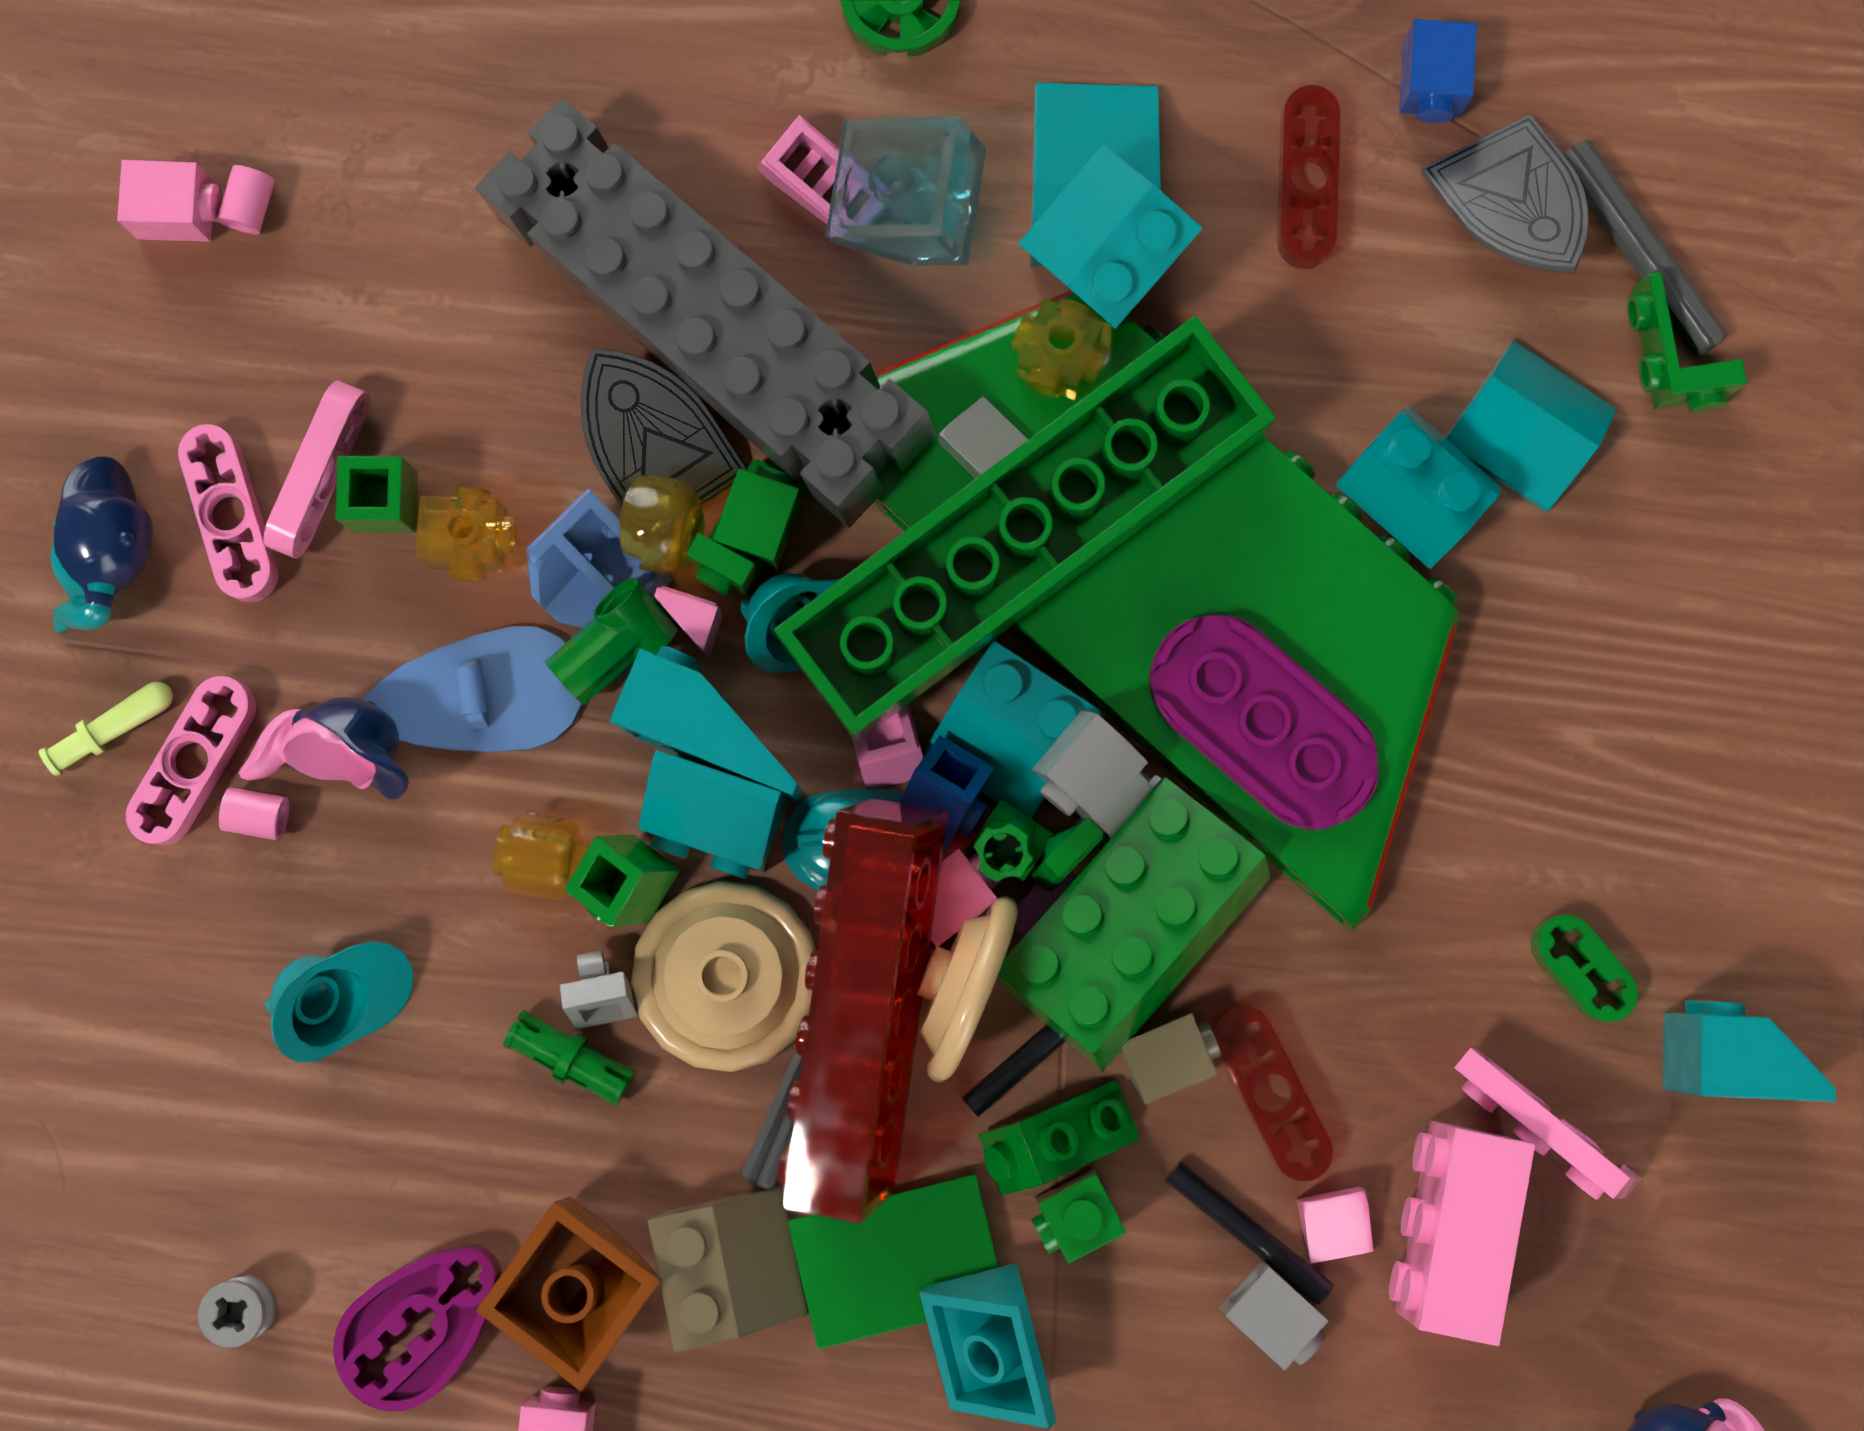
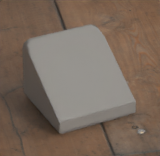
M981 397L938 434V443L975 479L1028 440L985 397Z

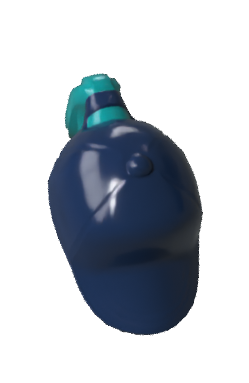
M105 456L88 459L76 465L67 476L62 488L56 519L53 523L54 540L50 558L53 573L63 590L67 593L69 600L60 604L53 611V628L57 633H63L69 629L94 630L105 625L110 618V608L115 593L124 590L135 580L145 567L150 554L153 536L151 517L137 503L133 484L125 468L117 460Z

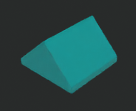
M1512 340L1450 430L1446 439L1485 473L1544 512H1548L1600 447L1617 409Z
M1017 1263L928 1285L919 1291L950 1410L1048 1429L1057 1422Z

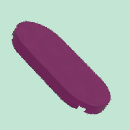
M1209 615L1184 621L1175 627L1161 642L1153 657L1149 674L1150 693L1159 715L1172 730L1270 815L1291 827L1305 830H1320L1346 822L1365 807L1375 791L1379 768L1377 769V747L1373 734L1356 713L1252 624L1237 617Z

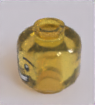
M530 812L522 813L515 817L511 826L503 824L498 832L493 854L494 875L502 876L503 885L512 894L558 901L567 896L568 893L564 889L590 845L580 843V831L573 820Z

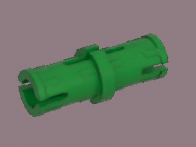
M526 1010L520 1012L517 1017L519 1022H513L504 1040V1047L512 1049L551 1070L553 1073L551 1078L561 1084L569 1080L609 1102L610 1105L618 1106L622 1099L621 1095H625L636 1070L628 1068L589 1047L586 1044L588 1042L586 1037L578 1033L571 1037L534 1017Z

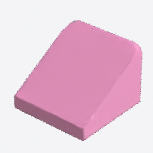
M665 586L657 587L654 595L655 598L701 652L709 658L724 617L717 603Z
M909 704L857 743L853 739L866 789H881L909 781L914 770L923 759Z
M1358 1186L1296 1199L1310 1264L1374 1252L1369 1206L1365 1189Z

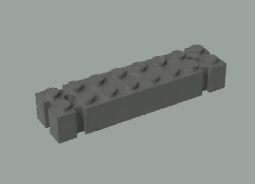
M561 97L527 133L535 146L525 157L519 160L509 151L475 187L503 224L529 247L535 244L545 260L791 476V478L795 480L801 475L812 496L850 528L884 492L877 476L887 465L891 463L900 472H903L936 437L928 411L890 378L880 386L871 362L620 146L614 142L608 147L598 128ZM847 424H850V429L840 435L836 427L839 425L846 427Z

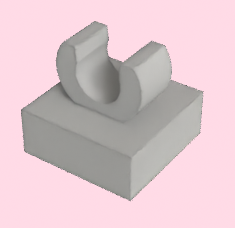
M602 950L577 955L580 981L559 985L562 1008L575 1029L639 1017L633 990L624 972L612 974L609 961L605 962Z

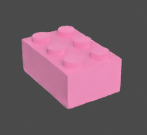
M1432 1120L1429 1122L1428 1133L1420 1132L1418 1134L1412 1160L1413 1170L1420 1172L1416 1198L1407 1197L1401 1217V1235L1408 1236L1404 1263L1395 1262L1389 1283V1299L1396 1301L1395 1312L1417 1329L1494 1346L1500 1345L1535 1144L1504 1135Z

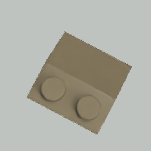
M782 1185L772 1187L771 1189L758 1190L658 1212L647 1220L658 1275L662 1279L660 1285L674 1352L740 1338L808 1315L804 1289L787 1222L789 1217Z

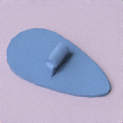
M510 626L484 632L433 650L396 669L383 678L363 698L364 701L375 703L379 709L387 713L395 721L399 732V740L418 746L446 750L492 753L533 750L555 742L573 726L583 706L545 664V661L559 650L565 642L560 637L546 630L532 626Z

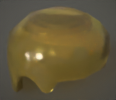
M644 474L633 480L624 497L619 520L622 551L644 562L639 564L640 570L662 575L688 567L690 561L686 553L698 532L704 535L706 528L704 511L695 491L680 480Z

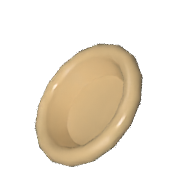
M720 880L684 890L655 912L636 944L630 983L639 1018L662 1049L694 1068L735 1072L768 1063L798 1040L818 998L821 966L812 933L789 903L758 885Z
M1002 896L997 898L985 916L965 919L950 950L936 946L928 962L916 995L929 1000L919 1028V1035L930 1049L927 1074L936 1082L946 1081L956 1071L988 1002L1017 920V904L1010 897Z

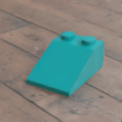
M1035 83L1031 227L1102 145H1105L1161 190L1158 86ZM1030 255V266H1043Z
M664 645L660 646L657 655L639 649L609 720L612 724L627 735L706 767L781 791L788 800L798 804L801 803L805 792L701 674L703 667L696 664L697 660Z

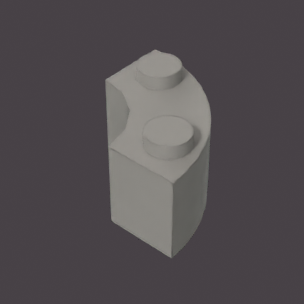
M1083 710L1079 712L1032 769L1046 783L1041 788L1040 793L1066 815L1071 816L1073 813L1079 818L1073 826L1082 823L1088 817L1104 832L1101 835L1103 839L1095 846L1100 851L1162 782L1159 776L1155 775L1150 779L1141 771L1148 762L1109 723L1097 713Z

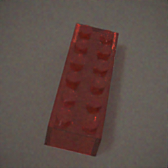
M871 799L837 810L836 819H830L827 824L823 839V855L825 858L830 859L827 885L823 884L819 888L814 905V921L816 924L821 925L818 950H813L810 954L805 971V987L808 990H812L809 1016L805 1015L802 1018L796 1038V1052L798 1055L803 1056L800 1080L794 1082L787 1104V1117L789 1120H794L791 1145H787L782 1153L778 1170L779 1184L786 1185L783 1208L860 1224L895 1192L922 997L916 994L928 962L949 811Z

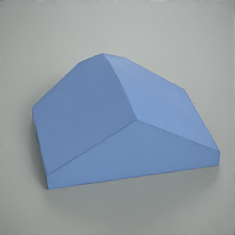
M587 489L526 548L531 596L557 622L584 628L593 620V612L602 598L627 579H637L655 598L654 595L657 587H666L675 578L590 489Z

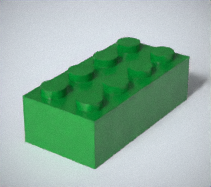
M1165 777L1003 960L998 978L1008 993L1103 1072L1120 1053L1124 1044L1133 1038L1271 879L1266 855Z

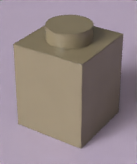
M1187 1012L1136 1033L1133 1038L1124 1044L1120 1051L1139 1099L1145 1105L1217 1075L1212 1059L1221 1056L1219 1046L1208 1022L1204 1020L1196 1024L1192 1013Z

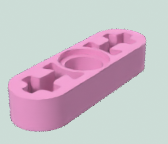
M339 380L334 381L327 388L268 518L263 538L266 547L295 559L300 558L309 547L337 485V456H350L365 422L370 403L368 392Z
M211 424L196 426L189 430L181 439L178 448V458L215 581L224 593L239 601L247 603L261 601L268 597L275 589L279 572L273 550L264 545L265 524L242 448L233 436L218 426ZM211 441L220 449H225V453L219 454L216 457L220 476L227 481L235 478V483L216 484L211 468L202 462H197V458L206 454V443ZM204 486H211L204 491ZM224 498H239L245 510L242 522L234 529L219 530L213 522L215 506ZM253 536V542H244ZM240 543L245 558L255 565H260V571L252 574L251 580L253 585L247 587L240 581L232 579V574L241 570V563L237 551L230 547L222 550V544Z
M215 676L203 681L196 688L128 803L126 823L130 832L137 839L150 844L170 845L178 842L187 834L255 718L257 711L256 699L251 689L244 683L226 676ZM231 691H234L231 696V702L238 707L236 714L233 717L222 715L211 730L212 732L224 735L220 744L209 736L193 732L197 723L210 728L215 720L218 710L210 705L214 696L217 694L227 697ZM191 743H199L207 752V767L198 777L186 779L177 770V754L184 746ZM165 778L174 786L191 790L187 799L184 796L174 794L169 801L165 812L173 818L168 828L156 826L151 831L153 819L146 814L148 807L151 804L157 806L164 805L173 791L160 786L163 779Z

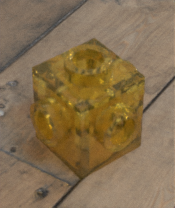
M1044 298L1036 317L1027 313L1023 315L1013 338L1010 349L1020 353L1016 376L1025 379L1024 383L1028 387L1043 395L1059 398L1060 395L1075 400L1083 380L1095 383L1109 347L1099 344L1104 323L1095 320V313L1079 302L1070 299H1060L1057 304ZM1049 336L1071 346L1067 349H1057L1051 345Z
M453 488L452 497L420 496L416 559L428 569L447 570V578L484 581L486 571L504 572L505 555H513L515 552V518L507 517L508 510L496 498H490V491L481 488Z

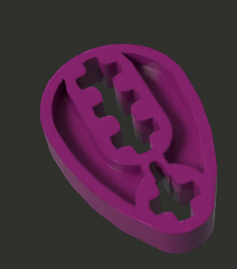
M479 1245L438 1251L403 1266L377 1282L354 1301L345 1311L337 1326L333 1344L336 1370L348 1391L362 1403L384 1411L412 1409L424 1404L439 1393L465 1364L487 1325L488 1320L477 1313L476 1309L500 1278V1265L495 1255ZM459 1261L461 1264L468 1266L475 1261L478 1262L483 1268L477 1277L479 1283L483 1286L480 1292L477 1288L470 1286L456 1294L450 1301L447 1300L445 1297L446 1292L455 1285V1281L460 1276V1272L455 1266L456 1263ZM411 1307L418 1313L427 1308L433 1310L436 1317L432 1320L430 1326L436 1333L434 1337L427 1332L415 1337L407 1346V1350L412 1356L410 1361L407 1357L400 1355L384 1368L383 1373L388 1379L387 1383L380 1378L373 1380L371 1383L365 1381L361 1375L367 1368L366 1362L362 1359L363 1355L365 1354L366 1357L372 1360L385 1352L391 1344L389 1338L385 1335L387 1331L397 1336L412 1325L414 1319L408 1312Z

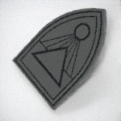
M1531 114L1421 168L1424 178L1458 223L1482 246L1501 257L1528 267L1552 272L1575 273L1587 240L1589 219L1585 191L1571 164Z
M591 348L584 369L580 401L581 421L586 445L602 479L645 541L733 483L738 468L746 471L747 469L708 409L683 381L659 365L636 355L612 349Z

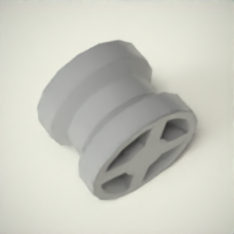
M250 1275L237 1276L218 1284L205 1294L198 1309V1324L203 1335L213 1344L224 1348L239 1347L264 1334L273 1324L277 1312L276 1298L271 1287L262 1279ZM227 1302H231L230 1307H229V1309H230V1313H229V1314H227V1306H228V1303H227Z

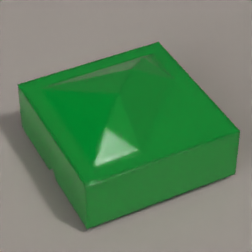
M1087 817L1082 823L1053 834L1047 839L1043 863L1031 877L1046 891L1049 889L1053 891L1103 839L1101 835L1104 832Z

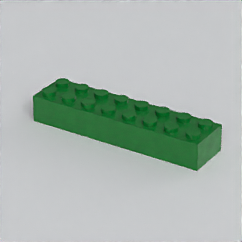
M1194 315L777 626L774 631L781 644L857 743L1268 433L1276 417L1198 317Z

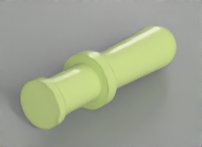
M156 681L146 684L89 723L85 719L76 724V732L52 747L40 749L39 755L43 763L54 776L58 777L63 774V769L92 752L96 756L105 752L104 744L165 711L172 703L173 692L163 682Z

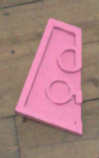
M1470 1048L1454 1067L1468 1079L1461 1087L1467 1095L1491 1113L1500 1105L1516 1118L1519 1123L1513 1129V1132L1523 1141L1535 1144V1151L1545 1156L1552 1148L1567 1160L1572 1166L1565 1175L1594 1199L1598 1200L1604 1192L1613 1199L1626 1198L1641 1181L1642 1178L1623 1164L1621 1168H1618L1603 1155L1604 1151L1593 1139L1565 1119H1558L1550 1112L1552 1108L1481 1051Z

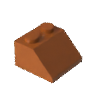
M570 1196L554 1201L476 1309V1312L579 1391H583L662 1279L619 1232Z

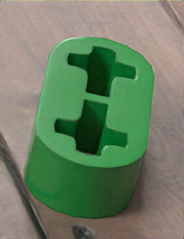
M1572 915L1550 916L1536 926L1530 941L1532 954L1538 964L1579 1012L1588 1019L1598 1022H1616L1630 1015L1636 1007L1638 999L1637 984L1628 970L1587 923ZM1553 929L1559 933L1574 932L1576 938L1570 946L1581 959L1582 963L1577 966L1567 955H1557L1555 957L1551 955L1549 950L1555 944V940L1550 934ZM1589 971L1601 982L1616 981L1619 987L1612 994L1617 1002L1614 1008L1610 1005L1600 1004L1595 1006L1592 999L1597 995L1598 991L1586 976Z

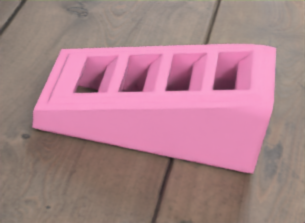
M800 114L755 168L780 190L853 245L860 241L895 197ZM800 144L809 153L792 172L783 164ZM821 160L829 168L814 187L810 188L803 180L816 163ZM841 175L849 183L830 205L822 196L838 176ZM861 190L869 198L852 220L849 221L841 213L858 191Z

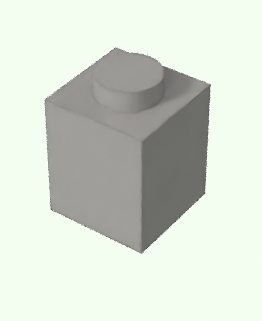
M1262 1259L1218 1307L1234 1325L1284 1371L1293 1361L1298 1365L1304 1364L1319 1349L1325 1339V1335L1320 1330L1327 1324L1328 1320Z

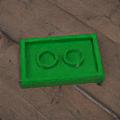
M976 1172L791 1218L787 1221L818 1349L926 1323L927 1320L919 1291L928 1285L999 1267Z

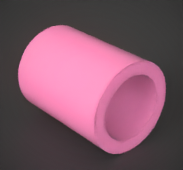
M233 165L216 220L226 227L243 233L260 234L275 179L259 170L241 165Z
M229 787L220 805L219 828L221 831L279 841L283 837L288 823L289 799L288 797Z

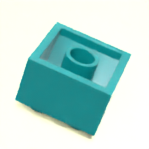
M1102 145L1018 244L1111 327L1116 329L1203 228L1152 182L1105 145Z
M1409 405L1388 424L1335 484L1429 569L1471 529L1499 497L1502 490L1498 483Z
M993 641L957 694L925 748L923 755L927 754L940 735L995 767L982 794L997 804L1002 799L1029 818H1032L1045 799L1040 790L1046 784L1032 771L1033 767L1081 710L1097 713L1098 715L1102 711L996 641Z
M656 750L651 762L638 829L653 835L650 847L686 859L689 849L693 848L714 855L710 865L711 868L747 879L750 868L765 873L789 800L781 791Z
M1685 1001V1014L1664 1013L1662 1090L1699 1096L1836 1102V1088L1770 1018L1746 1016V1003Z

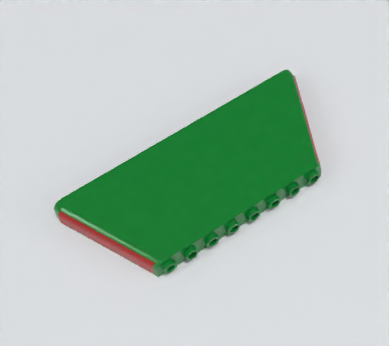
M1070 290L875 372L880 386L890 378L928 411L936 437L903 472H900L891 463L887 465L877 476L884 492L873 505L905 532L972 482L975 478L938 443V434L981 397H985L1011 424L1029 439L1165 337L1151 326H1146L1142 330L1128 316L1114 329ZM847 424L846 427L839 425L836 429L841 435L848 431L851 425ZM1267 433L1263 438L1010 628L1241 836L1263 852L1271 863L1349 932L1354 931L1372 910L1460 620V615L1454 607L1459 600L1456 594L1439 579L1429 576L1426 580L1408 564L1411 557L1396 540L1386 534H1382L1378 538L1360 522L1363 514L1352 501L1338 492H1334L1332 496L1329 495L1312 480L1316 475L1312 467L1293 451L1287 450L1283 454L1265 438L1268 435ZM1209 615L1237 617L1252 624L1356 713L1373 734L1377 747V769L1379 768L1377 786L1365 807L1346 822L1320 830H1305L1291 827L1275 819L1172 730L1156 710L1150 693L1149 674L1153 657L1164 638L1184 621Z

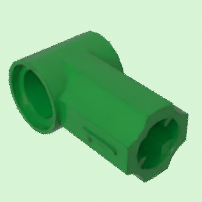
M635 578L627 579L609 591L596 606L593 612L594 619L545 661L551 672L583 706L635 661L639 649L656 655L660 646H666L676 634L678 629L677 623Z
M1001 799L970 847L978 852L980 859L978 870L990 879L999 882L1003 878L1014 876L1024 882L1044 852L1047 839L1053 833Z

